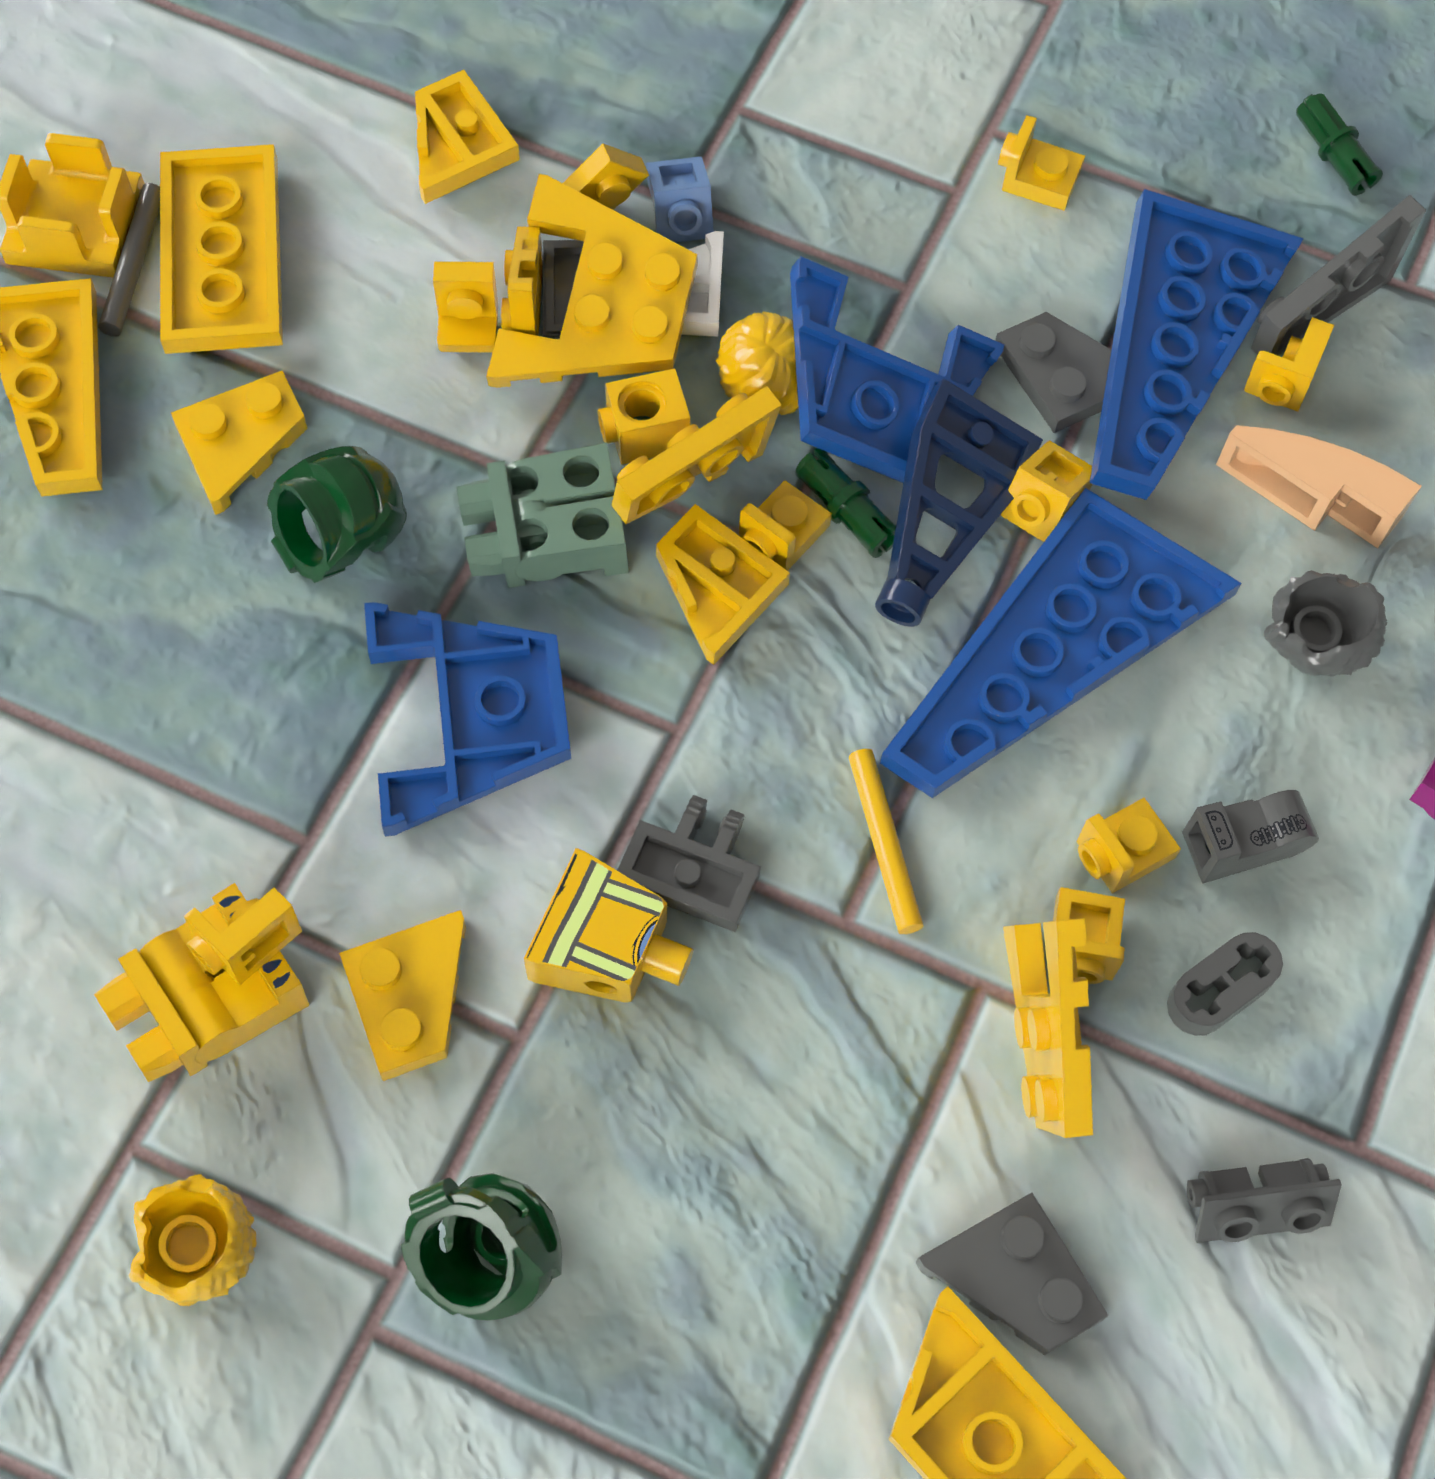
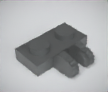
M693 795L689 800L675 833L640 820L617 871L662 897L667 902V906L736 933L760 877L761 866L730 855L740 833L745 817L744 814L732 809L729 810V813L720 824L718 836L713 847L694 841L697 830L701 828L704 822L708 802L706 799Z

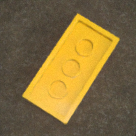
M274 144L160 152V341L165 354L283 345L278 159Z

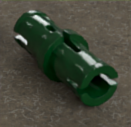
M819 448L814 449L813 454L818 458L817 460L809 452L797 465L795 475L823 501L828 511L832 513L831 520L836 524L842 522L873 558L882 556L883 551L879 548L880 545L886 552L893 547L896 525L869 498L870 490L860 480L853 481L828 455V452Z

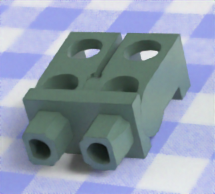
M607 443L514 461L507 466L505 465V460L486 463L489 479L456 487L463 526L496 521V532L464 537L471 576H491L505 573L508 588L526 585L525 580L546 581L557 578L562 574L604 569L605 576L629 573L621 517L611 506L615 492V483Z

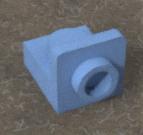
M702 156L646 163L649 173L647 177L648 186L655 211L656 233L673 242L705 239V234L714 232L711 185Z

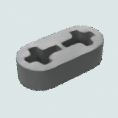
M1242 933L1230 939L1184 973L1170 991L1167 1000L1168 1014L1173 1023L1183 1032L1194 1036L1207 1035L1219 1029L1263 996L1279 978L1283 967V960L1277 945L1267 936L1259 933ZM1256 956L1260 959L1263 965L1259 968L1257 974L1253 971L1249 972L1236 982L1229 975L1242 958L1247 960ZM1215 986L1220 994L1212 1002L1208 1011L1200 1009L1193 1013L1187 1007L1186 1003L1192 996L1191 992L1196 996H1200Z

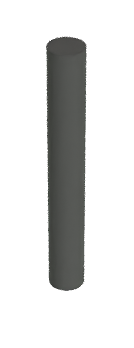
M145 183L142 186L98 324L99 330L109 336L121 335L160 211V186L153 183Z

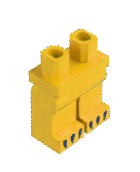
M233 883L212 897L214 905L201 912V914L219 932H222L228 927V922L233 913L247 900L237 885ZM184 923L176 929L164 932L153 938L139 952L135 948L118 958L125 972L111 980L94 996L116 1031L149 1011L158 1026L126 1045L148 1082L169 1074L184 1065L189 1075L193 1076L207 1067V1062L229 1053L309 1006L301 982L282 953L279 951L239 985L223 968L213 975L197 960L187 946V943L194 936L187 923Z

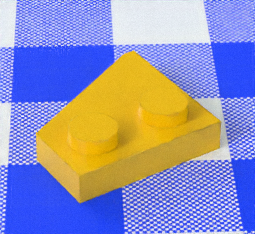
M464 69L415 91L418 125L419 188L421 199L425 204L520 160L518 144Z
M517 226L513 250L505 251L504 276L505 285H508V298H502L501 326L505 330L539 336L543 276L540 227Z
M283 370L171 412L174 424L215 515L224 512L232 504L229 496L250 475L257 479L273 463L275 455L280 450L290 447L308 429L304 414Z
M696 504L656 544V557L706 660L713 665L789 585L790 573Z

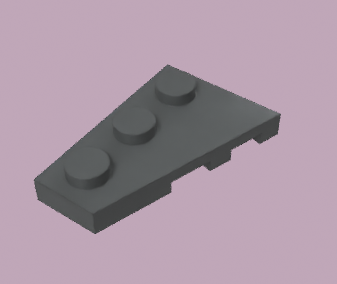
M1409 195L1287 297L1282 296L1271 302L1258 318L1260 327L1251 349L1257 355L1259 351H1266L1279 356L1285 352L1291 336L1300 339L1304 338L1312 317L1328 323L1389 283L1426 209Z

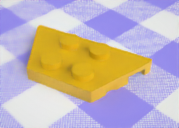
M947 1286L936 1299L889 1436V1441L923 1479H1126Z

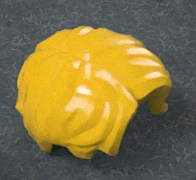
M763 311L762 313L748 315L746 318L734 323L721 338L720 348L717 352L718 358L715 360L719 367L720 384L727 397L733 398L740 393H745L750 397L768 386L782 404L779 411L781 416L796 411L799 407L793 320L776 313Z
M202 1174L190 1176L186 1180H177L172 1184L153 1188L145 1199L135 1202L134 1224L136 1226L140 1251L132 1260L131 1270L128 1275L132 1282L138 1283L146 1291L164 1296L167 1300L173 1301L180 1306H191L198 1301H207L214 1297L228 1295L229 1288L236 1285L240 1278L246 1277L249 1264L252 1263L255 1256L254 1248L257 1245L256 1231L251 1227L254 1217L247 1210L239 1194L232 1192L225 1185L218 1184L215 1180L207 1179Z

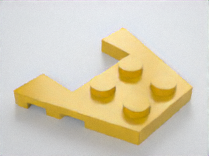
M539 174L527 217L528 227H540L543 234L584 241L560 338L552 339L499 328L486 375L488 386L495 388L511 387L510 381L540 378V383L562 381L563 376L594 372H598V377L673 369L698 266L697 254L548 175Z
M1085 918L1043 922L1050 993H1048L1041 923L1003 926L1016 1004L1014 1012L1015 1033L1018 1046L1024 1052L1027 1076H1023L1021 1082L1025 1114L1028 1118H1035L1036 1128L1063 1138L1093 1135L1090 1047L1082 1045L1078 1007L1089 1006L1088 980L1086 977H1078L1075 947L1087 946Z

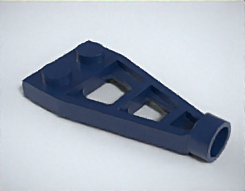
M942 379L933 387L911 436L888 576L875 602L876 610L883 617L896 624L908 627L918 626L921 623L930 599L936 595L1014 499L1008 491L1019 466L1039 450L1043 441L1042 438L946 379ZM943 454L984 479L983 491L967 508H962L936 491L935 479L938 461ZM924 511L956 530L954 538L942 557H938L916 543V535Z

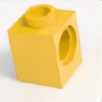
M675 368L605 383L606 407L597 410L599 426L604 443L610 444L615 442L621 465L630 463L641 456H647L648 459L656 457L668 449V442L679 431L690 425V414ZM648 416L650 417V419L637 420L634 419V417Z

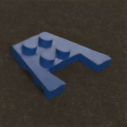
M800 256L790 272L800 439L804 443L904 483L911 436L933 387L942 379H946L973 396L981 385L982 378L1002 354L1004 344L957 325L948 334L939 373L936 374L835 330L849 277Z
M376 602L364 603L367 647L371 664L435 657L445 755L444 766L378 773L381 822L385 837L395 836L571 759L556 634L478 621L477 626L442 620L441 614L418 610L417 615L390 611L387 604Z

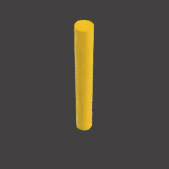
M860 749L851 753L848 758L899 934L914 933L922 929L924 925L872 749Z

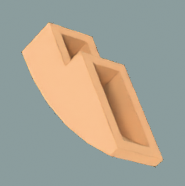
M1236 425L1229 433L1216 463L1218 467L1315 531L1328 515L1376 548H1379L1403 518L1422 487L1390 467L1350 449L1313 437L1269 428Z

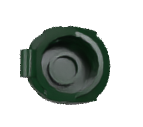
M357 446L331 448L303 459L274 482L267 500V507L271 512L272 527L275 533V537L271 540L272 545L290 573L299 572L302 576L312 579L314 583L345 571V568L352 565L365 549H369L374 553L384 550L401 532L407 517L402 492L395 475L384 463ZM305 509H307L321 539L322 549L314 543L307 532L302 515Z
M489 1173L471 1176L460 1186L453 1179L446 1178L410 1195L409 1208L411 1215L408 1217L405 1225V1241L400 1245L404 1261L408 1270L412 1273L419 1290L451 1315L459 1313L468 1318L486 1321L517 1315L530 1308L547 1290L552 1279L562 1274L561 1238L552 1210L528 1185ZM441 1221L446 1231V1235L443 1238L446 1253L441 1250L439 1244L440 1231L438 1227ZM475 1251L478 1252L502 1275L495 1274L494 1272L483 1266Z

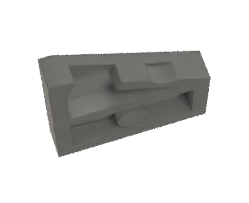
M1044 312L997 333L995 341L1004 344V349L1000 356L1053 433L1101 412L1111 356L1110 348L1048 312Z
M1032 1192L925 1253L916 1261L918 1268L923 1274L931 1279L935 1276L969 1299V1305L988 1318L1000 1320L1012 1328L1018 1338L1043 1355L1050 1353L1109 1316Z

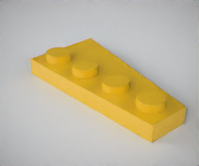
M92 279L0 287V377L12 407L17 430L35 485L41 497L103 490L97 292Z

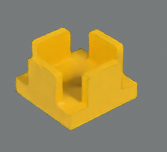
M49 133L45 141V147L51 161L30 159L28 167L23 155L10 154L0 181V211L7 226L0 252L5 263L113 278L142 186L145 184L142 174L125 171V168L112 167L104 142L96 138Z

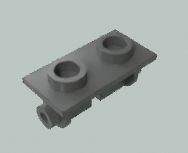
M1309 1158L1260 1165L1258 1175L1263 1187L1254 1188L1247 1167L1210 1172L1201 1171L1199 1172L1198 1179L1187 1181V1196L1191 1207H1201L1195 1233L1196 1243L1216 1240L1240 1242L1255 1235L1287 1231L1304 1234L1315 1231L1320 1227L1331 1226L1342 1186L1340 1179L1330 1180L1326 1166L1323 1163L1313 1164Z

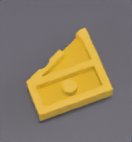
M461 910L339 953L383 1081L443 1060L448 1056L452 1029L450 1023L452 1007L456 1001L459 980L458 965L462 938L465 939L466 924Z

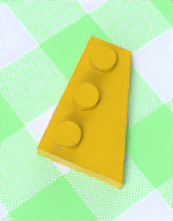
M768 386L750 397L745 393L734 396L716 413L717 418L700 429L696 424L685 427L668 442L667 450L651 460L647 456H641L626 465L617 476L618 481L611 506L624 523L628 524L682 496L694 483L695 476L702 473L707 481L711 482L725 475L729 469L728 466L740 454H742L747 462L762 456L782 404Z

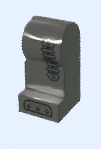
M1297 790L1280 791L1256 801L1251 799L1223 806L1222 801L1197 807L1182 831L1202 884L1296 856L1314 846L1319 840L1300 792ZM1206 843H1207V846H1208V848H1209V851H1210L1211 855H1210V854L1208 853V851H1207Z

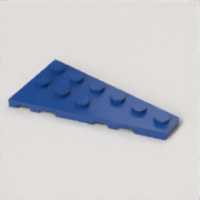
M1147 189L1143 190L1135 206L1090 484L1147 500L1174 458L1187 432L1203 409L1215 385L1225 372L1304 238Z
M1085 488L883 751L880 764L931 798H934L1235 596L1242 583Z

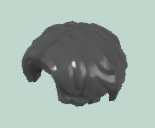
M1312 570L1307 571L1302 577H1291L1289 583L1280 588L1273 597L1272 619L1274 623L1266 627L1264 637L1281 656L1289 660L1291 665L1302 673L1312 676L1327 675L1330 677L1342 674L1352 675V672L1368 667L1372 658L1380 654L1381 646L1384 645L1385 640L1383 636L1386 633L1385 626L1387 625L1386 610L1383 604L1384 597L1371 583L1359 584V582L1349 579L1344 574H1321Z

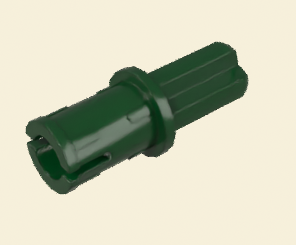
M1319 93L1307 96L1303 103L1296 108V115L1320 147L1317 153L1322 161H1330L1349 187L1348 190L1353 196L1365 192L1364 187L1361 185L1363 181L1371 189L1379 182L1383 172L1375 165L1357 140L1359 132L1356 127L1345 124L1324 94Z

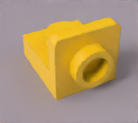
M1026 115L1018 134L1008 132L999 156L998 165L1007 167L1002 191L1065 211L1081 173L1085 155L1033 139L1037 118Z
M602 143L563 184L614 210L619 204L629 198L631 192L649 176V173L641 157Z
M434 261L433 285L438 310V349L441 352H493L498 324V297L494 262Z
M1312 317L1304 338L1300 339L1291 336L1283 357L1266 351H1259L1244 391L1259 397L1268 404L1283 406L1298 412L1334 325Z
M1047 441L1019 466L1008 489L1014 499L1001 513V516L1044 542L1085 488L1091 489L1093 485L1090 484L1092 465L1052 441Z
M784 480L758 508L748 503L740 511L739 536L788 571L830 526L832 513Z
M1145 797L1105 819L1099 813L1088 818L1076 841L1079 845V857L1086 870L1095 879L1102 878L1112 894L1174 860L1181 850Z
M275 887L261 899L254 898L241 905L231 916L228 927L222 932H219L195 907L183 916L194 936L187 943L192 954L211 974L215 975L223 968L239 985L302 932L292 904Z

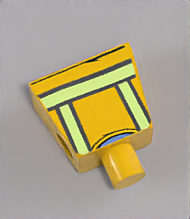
M575 848L525 954L524 963L527 979L532 982L626 1003L634 999L645 973L680 986L690 965L694 949L662 936L667 923V902L662 897L589 853Z

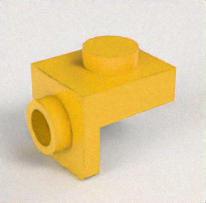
M1060 887L1055 899L1053 921L1085 918L1087 946L1075 947L1078 977H1086L1088 984H1098L1104 980L1112 981L1124 962L1125 948L1120 946L1125 898Z

